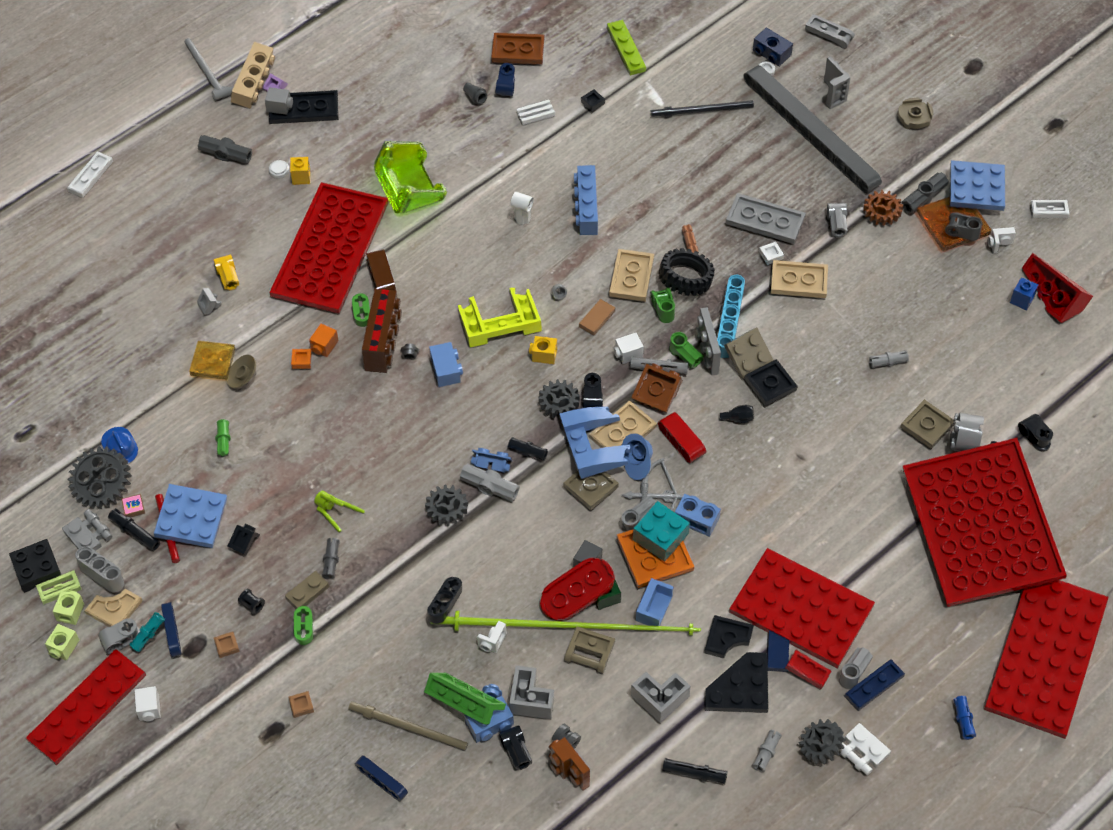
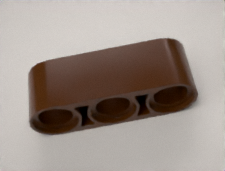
M385 250L366 253L375 289L396 291Z

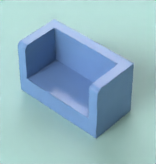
M651 578L636 611V621L649 626H660L673 597L674 587Z

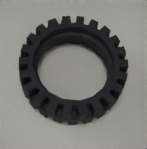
M680 248V251L678 249L670 250L662 258L658 273L659 279L665 284V287H672L671 291L675 292L677 290L678 294L682 295V292H684L685 296H689L690 293L692 296H696L697 293L701 295L703 292H707L713 281L715 273L713 263H710L708 258L705 259V255H698L699 252L697 251L692 253L691 249H687V251L684 248ZM677 265L691 267L698 271L702 278L690 279L682 277L675 273L671 267Z

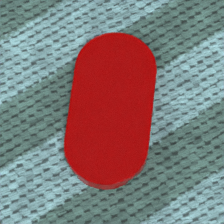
M585 559L544 588L540 599L542 611L555 621H565L572 618L611 590L615 580L612 567L603 559Z

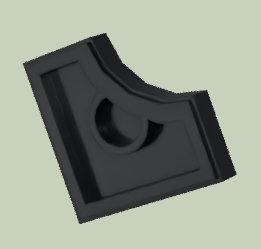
M714 615L704 653L725 658L727 652L733 647L740 645L749 646L754 625Z

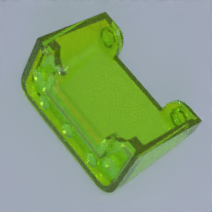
M384 141L374 162L375 173L393 210L397 214H404L440 202L447 194L446 188L442 183H437L433 186L423 166L427 158V151L422 142Z

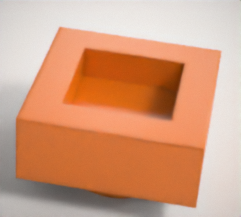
M292 349V369H311V349Z

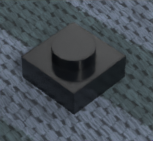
M593 89L581 97V103L593 112L605 104V98Z

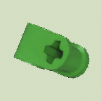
M666 287L665 290L656 292L654 290L650 291L651 301L659 320L663 323L672 322L675 318V303L670 288Z

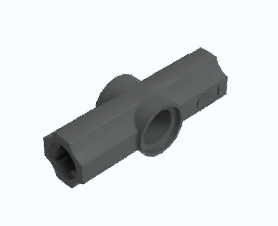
M201 135L197 145L198 150L212 153L222 161L232 159L242 163H249L252 156L251 148L237 145L233 140L226 137L220 140Z
M937 172L927 181L920 182L918 188L901 202L904 211L908 214H913L922 205L929 204L932 197L948 185L949 180L942 172Z

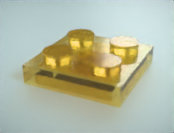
M198 341L189 370L190 376L227 380L235 353V345Z

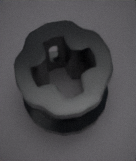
M247 588L238 597V604L246 606L255 615L262 610L265 600L252 594V590Z

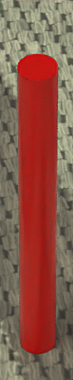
M157 494L155 499L160 514L164 498L162 494ZM166 539L172 563H178L180 558L176 543Z

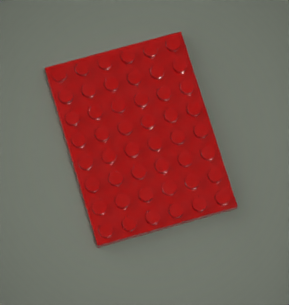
M1018 438L903 465V472L947 607L1067 577Z

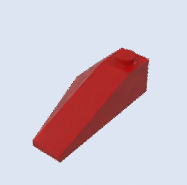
M1034 253L1030 255L1022 267L1029 281L1038 284L1037 295L1044 302L1047 312L1061 323L1081 313L1093 298V295Z

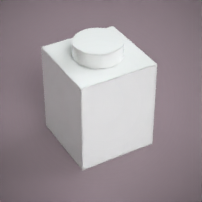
M637 333L615 339L613 351L616 358H619L621 363L625 364L631 362L632 357L643 358L644 346Z
M156 686L135 689L136 713L139 720L149 722L156 718H161L159 694Z

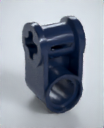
M504 63L500 66L496 82V95L513 96L515 67L511 63Z

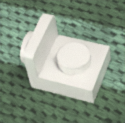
M1014 227L992 229L991 236L988 237V246L992 248L993 254L997 253L999 245L1013 243L1016 234Z
M498 621L496 626L491 628L488 637L478 634V646L486 652L492 651L497 653L507 634L506 624Z

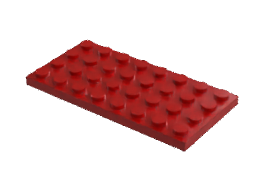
M321 182L269 292L270 297L340 314L389 203L388 198Z
M1061 580L1024 588L984 710L1066 739L1109 597Z

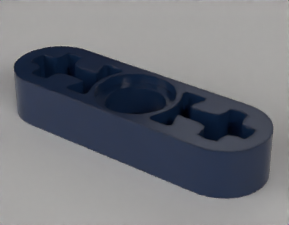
M172 602L161 604V608L165 618L164 624L171 657L180 656L182 652Z
M362 755L354 763L362 774L397 801H401L408 794V791L401 783L367 757Z

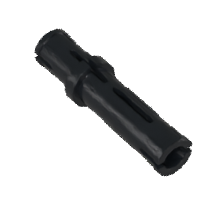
M116 508L109 513L108 519L116 523L120 530L132 535L151 551L159 547L160 541L138 526L134 519L125 516Z
M667 758L664 759L662 769L663 772L702 779L703 782L708 780L726 784L728 771L710 768L709 765L700 766Z

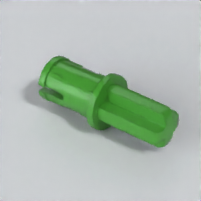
M225 419L217 421V435L215 436L217 454L221 455V457L229 454V441L231 440L229 421Z

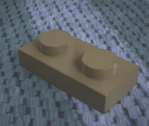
M314 571L288 592L285 598L295 609L307 606L329 588V583L317 571Z

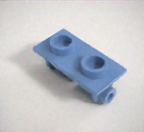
M478 448V451L472 450L476 457H472L471 464L475 467L488 469L489 462H491V470L505 473V471L509 472L510 464L507 463L513 460L511 457H508V453L498 451L497 454L489 453L490 450Z

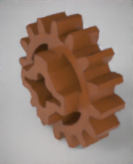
M883 190L879 194L874 191V194H869L868 199L864 201L863 211H865V217L870 216L869 221L875 220L876 225L879 222H882L883 226H885L886 222L892 225L893 220L897 222L898 218L902 215L903 204H901V199H896V194L890 195L891 191H888L887 194Z

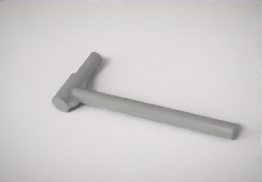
M185 39V44L214 87L212 91L213 99L218 100L231 96L234 86L221 87L191 39Z

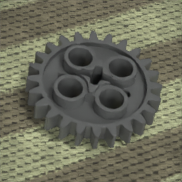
M98 446L97 452L90 448V454L83 452L84 458L77 457L79 463H72L75 470L69 471L73 477L68 478V481L72 483L68 487L73 490L71 494L76 497V500L79 503L82 502L86 507L89 505L94 509L97 505L99 509H102L103 504L110 507V501L116 504V497L123 498L121 492H128L125 485L131 484L127 480V478L132 477L127 472L131 467L126 465L128 461L114 448L110 450L106 446L103 450ZM103 461V464L97 468V465ZM116 473V476L110 479L111 475ZM87 476H89V479L86 482H83L84 479ZM99 488H102V491H101L100 493L96 494V493H97V490H98Z

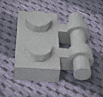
M87 509L84 512L87 518L85 521L82 522L77 517L62 527V530L77 549L86 546L96 551L102 547L99 540L104 538L106 541H109L112 535L109 533V528L99 521L98 515ZM92 526L96 528V532L93 534L89 530Z

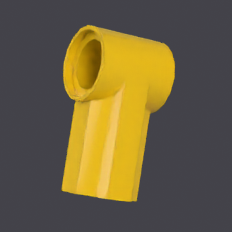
M232 255L213 259L224 289L229 291L236 289L239 286V281L235 272L236 269Z

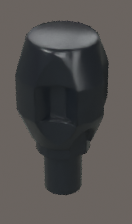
M738 405L729 410V412L720 413V420L730 419V421L733 420L738 423H747L755 418L754 408L750 405Z

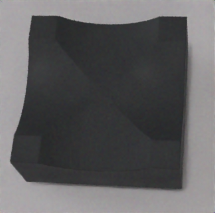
M48 539L9 553L24 593L31 591L38 584L61 576Z

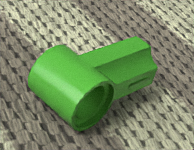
M673 333L669 345L671 354L679 356L685 363H688L690 368L697 367L704 356L687 341V336L684 333Z

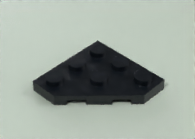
M746 652L713 681L705 690V711L768 713L767 653Z

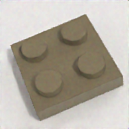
M757 327L724 345L740 378H745L746 374L773 361Z
M924 399L901 423L900 428L932 449L954 426V419Z
M577 471L563 483V487L588 509L592 510L619 487V483L607 472L581 479Z

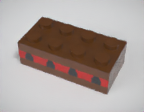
M374 289L362 346L365 371L387 373L388 366H392L393 355H391V351H395L396 340H394L395 335L398 336L399 332L397 322L402 317V310L400 309L401 300L397 297V291Z

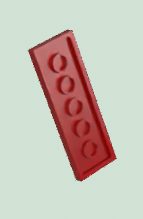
M115 649L26 737V740L57 766L146 676V673Z

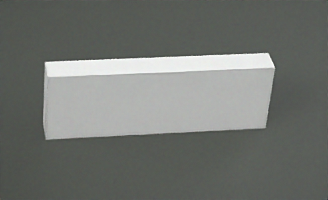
M97 151L67 187L68 192L83 198L112 164V157Z

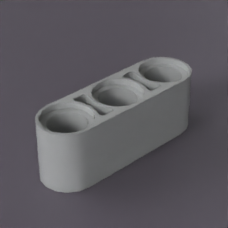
M81 547L76 551L75 556L83 573L110 592H118L123 589L125 584L119 567L90 547Z

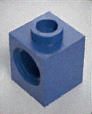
M1021 277L1013 291L1010 303L1027 311L1035 297L1038 284Z

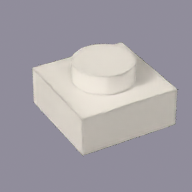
M776 242L759 247V253L767 265L772 264L773 260L780 261L784 259V254Z

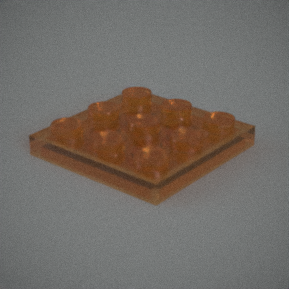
M950 197L918 207L917 209L918 215L942 251L971 242L968 239L949 236L945 232V228L949 224V215L954 212L981 219L982 229L979 239L991 235L992 230L978 209L951 207Z

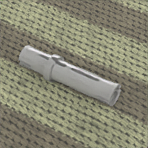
M631 358V369L644 370L645 365H642V363H654L659 366L677 367H663L662 370L667 372L672 370L685 375L688 372V363L673 362L672 359L664 361Z

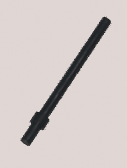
M750 100L677 108L669 106L664 107V109L650 110L651 117H672V115L750 108L754 107V102Z

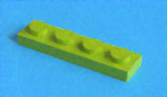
M623 19L607 23V30L629 75L646 72V65Z

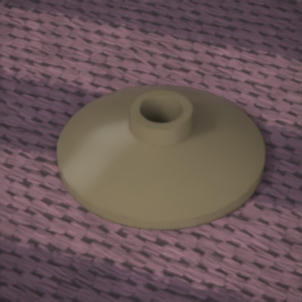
M243 355L232 364L227 374V384L231 388H241L250 381L256 370L255 358L251 355Z

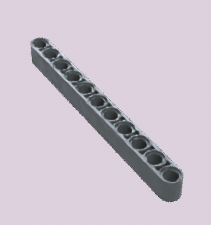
M757 65L744 73L743 77L747 85L861 191L868 193L881 185L882 179L880 175L762 66Z

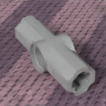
M468 463L464 465L460 474V480L478 487L479 491L488 496L495 494L511 502L516 499L520 489L519 485L503 479L496 471L490 469L484 471Z

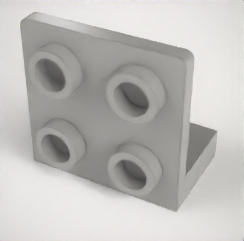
M828 57L824 82L829 86L826 106L832 109L847 101L850 76L839 66L837 61Z

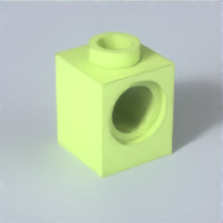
M61 590L53 609V614L57 621L73 625L77 624L84 606L81 595L75 591L66 592Z
M57 624L45 645L51 657L55 659L62 658L67 661L80 640L76 631ZM65 642L63 645L58 646L59 643Z

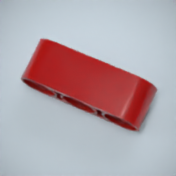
M676 412L658 421L660 431L688 463L706 454V448L702 441Z

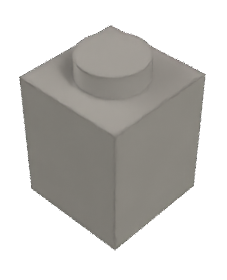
M269 87L265 98L266 110L272 113L287 114L289 108H292L293 105L290 91Z

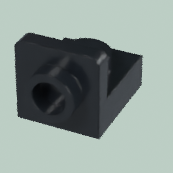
M246 523L244 526L237 525L227 547L247 555L254 538H259L260 534L255 532V527Z

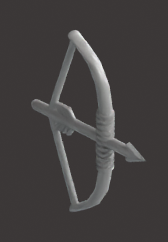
M664 458L651 464L648 475L642 479L641 493H632L630 491L622 494V496L629 499L641 498V501L647 496L663 499L665 503H672L670 508L672 511L677 499H682L684 495L677 494L664 463ZM661 463L672 490H665L663 494L648 493L649 474L655 466Z

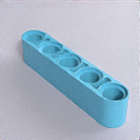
M732 275L729 277L717 338L721 358L730 357L724 345L736 338L745 280L741 275Z

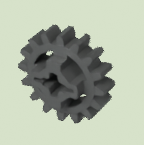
M557 379L554 384L552 381H549V386L543 385V390L539 391L540 409H545L546 415L552 413V418L556 415H559L560 418V413L576 410V407H579L580 401L578 389H573V383L567 385L566 380L560 383L559 379Z
M445 484L444 489H440L437 486L436 492L430 491V496L426 497L427 503H425L427 516L432 517V522L439 520V525L446 522L447 526H449L451 521L457 524V518L464 519L463 514H467L468 500H466V494H462L460 488L455 490L454 485L451 488H447Z
M819 719L816 725L814 722H811L812 727L810 729L805 727L806 734L800 735L803 741L799 742L801 752L808 761L813 760L815 764H818L819 760L823 764H826V759L834 761L833 756H840L838 750L844 749L842 742H845L846 739L843 736V730L836 722L832 723L829 719L825 723Z

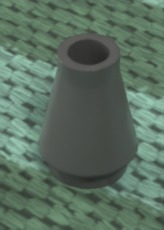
M471 83L464 85L463 91L467 93L475 104H483L486 101L487 93L485 89Z

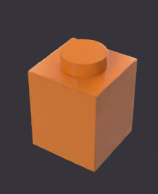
M322 323L309 339L311 350L315 354L328 357L339 341L337 330Z

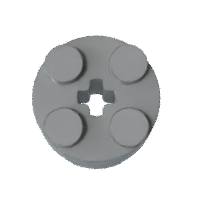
M955 413L953 421L954 431H951L950 449L960 452L980 447L983 432L980 425H983L984 417L966 413Z

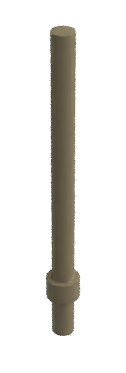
M352 701L349 705V710L363 714L365 718H374L464 751L468 746V743L377 711L375 707L363 706Z

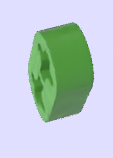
M359 293L352 298L354 320L356 325L365 327L367 326L370 313L369 300L365 294ZM359 301H362V307H359ZM364 313L365 319H361L360 314Z
M307 606L298 607L294 611V636L296 642L300 645H307L313 640V615L311 609ZM303 613L306 614L305 622H302L301 620ZM302 629L306 630L304 638H301Z

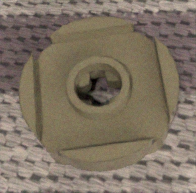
M909 98L904 100L903 104L899 106L898 119L905 129H920L930 125L933 117V108L928 102L926 104L920 98Z

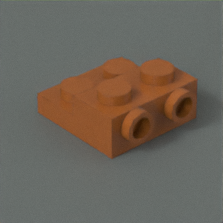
M652 363V366L646 364L631 398L634 401L667 413L683 380L679 377L680 374L670 370L667 372L662 370L663 367Z
M564 737L561 740L553 741L548 747L551 751L549 758L551 759L550 767L556 775L560 774L563 780L569 776L572 783L576 787L579 785L582 791L590 787V769L567 739Z

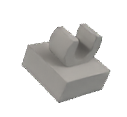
M203 288L197 300L204 315L211 314L214 308L217 309L221 305V301L216 300L218 295L212 293L209 288Z

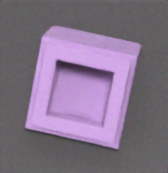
M270 73L263 85V89L268 91L269 87L284 89L288 83Z

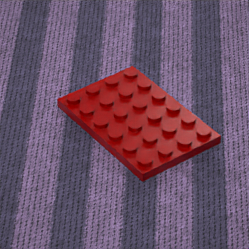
M767 548L729 608V613L768 633L770 630L788 639L789 644L838 669L872 611L875 602Z

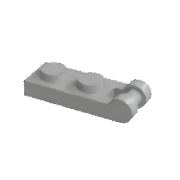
M815 14L812 15L805 25V30L838 43L841 48H847L849 41L855 36L853 31Z

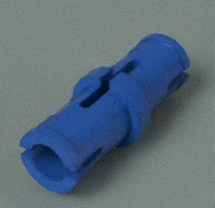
M958 696L953 699L957 711L956 720L960 724L963 739H973L976 737L972 721L973 714L969 710L967 697Z

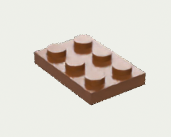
M494 33L492 62L543 64L545 35Z

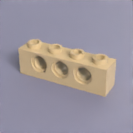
M257 42L253 43L232 90V103L251 109L253 102H257L258 91L262 90L264 85L263 79L268 77L269 65H273L275 60L273 55L274 48Z

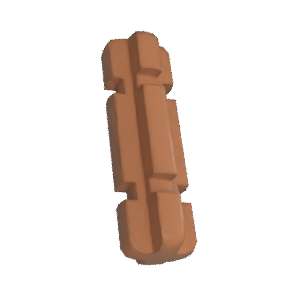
M689 224L684 225L682 233L685 236L684 240L687 249H691L692 253L698 252L692 226Z

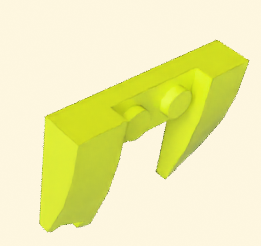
M509 288L516 313L482 320L474 296L468 298L470 305L463 309L461 305H458V311L469 347L488 344L487 338L521 330L524 335L542 331L541 319L530 290H526V295L515 294V288Z

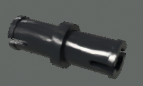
M511 437L508 443V449L521 452L526 457L532 456L544 461L548 454V449L533 445L530 441L524 442Z

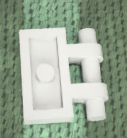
M860 723L845 736L846 742L849 745L846 746L842 742L844 749H839L841 756L845 759L848 758L855 764L854 767L858 771H862L866 775H869L873 770L867 765L869 762L877 768L891 753L890 749ZM853 751H858L863 758L858 757Z

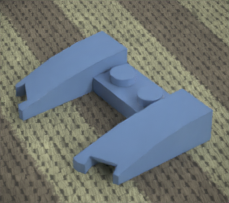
M607 406L588 407L560 413L562 425L581 479L628 464L624 454L631 453L630 445L592 450L586 434L588 430L620 421L618 414L613 415L610 413Z

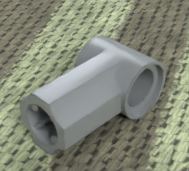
M828 203L827 219H830L831 235H834L836 238L847 235V204Z
M647 496L633 509L623 512L622 522L626 531L632 530L654 506L656 502L652 497ZM630 519H636L633 523H627Z
M857 647L847 664L842 668L839 679L841 686L846 689H852L858 684V680L873 658L869 650L864 647Z

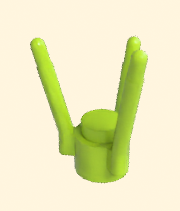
M323 490L314 499V503L318 505L317 510L325 516L338 532H341V528L325 511L326 509L330 510L336 504L365 513V510L340 500Z

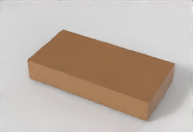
M600 299L580 321L579 327L595 335L613 315L615 307Z

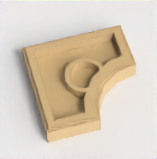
M124 589L120 594L113 597L96 595L84 611L92 618L111 627L124 619H129L143 600L138 595Z

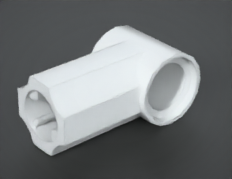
M519 192L513 194L510 206L514 208V219L517 224L523 225L528 224L531 220V208L534 199Z

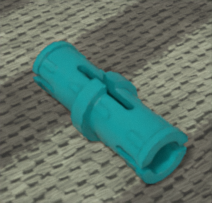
M154 612L145 626L142 625L140 627V632L129 645L135 651L140 652L149 639H153L156 630L165 621V618L159 613Z

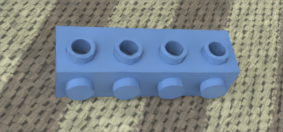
M595 165L577 166V173H574V184L578 186L574 187L575 198H578V201H575V212H579V215H576V226H579L580 235H598Z

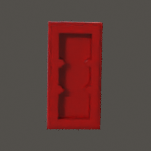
M798 650L794 651L785 667L820 690L832 672Z

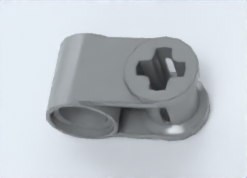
M127 618L101 630L98 636L106 653L111 654L115 649L120 651L128 646L138 635L140 629L133 619Z

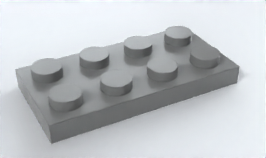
M737 193L726 218V224L795 244L806 213Z

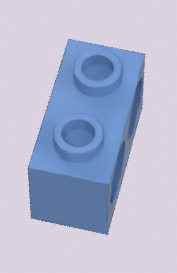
M684 494L675 513L690 522V529L710 537L720 519L721 508H718L713 503L701 501L696 496Z

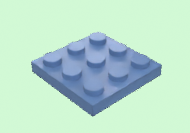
M951 160L950 206L1004 211L1005 165Z
M169 484L154 531V537L213 548L226 505L227 495Z

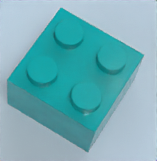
M657 501L633 528V541L665 562L689 534L690 522Z

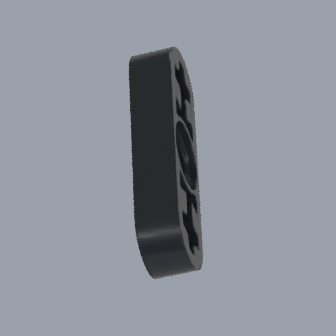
M449 577L444 581L427 609L428 620L431 623L439 624L445 621L462 593L461 579ZM448 598L450 601L442 602L440 599Z

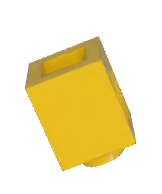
M308 157L290 158V173L293 185L310 184Z
M535 336L534 343H530L529 354H532V362L555 364L557 338Z

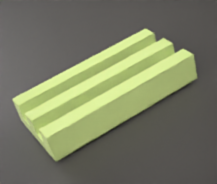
M74 570L36 585L43 605L57 600L61 590L66 592L82 590Z

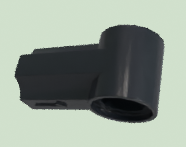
M519 725L499 732L502 746L505 751H508L515 770L525 769L532 764V759L525 745V738Z

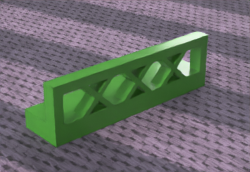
M430 673L424 693L482 724H490L493 711L504 710L506 706L505 703L448 673Z

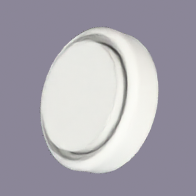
M282 160L274 161L269 166V173L274 178H283L289 173V165Z

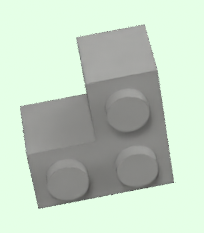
M516 666L509 703L510 711L514 715L551 719L554 706V690L536 687V668Z
M645 672L631 685V696L661 723L690 697L691 686L677 673H674L667 681L660 685Z

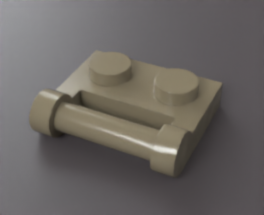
M577 626L564 661L569 663L573 661L597 669V672L604 673L615 644V638ZM575 649L601 657V660L597 661L575 654Z

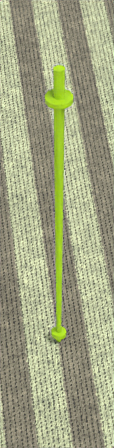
M455 611V617L447 616L445 621L439 623L455 625V631H459V625L496 626L498 621L512 627L576 628L578 626L584 629L689 631V636H693V632L701 631V628H693V623H689V627L474 618L460 617V611Z

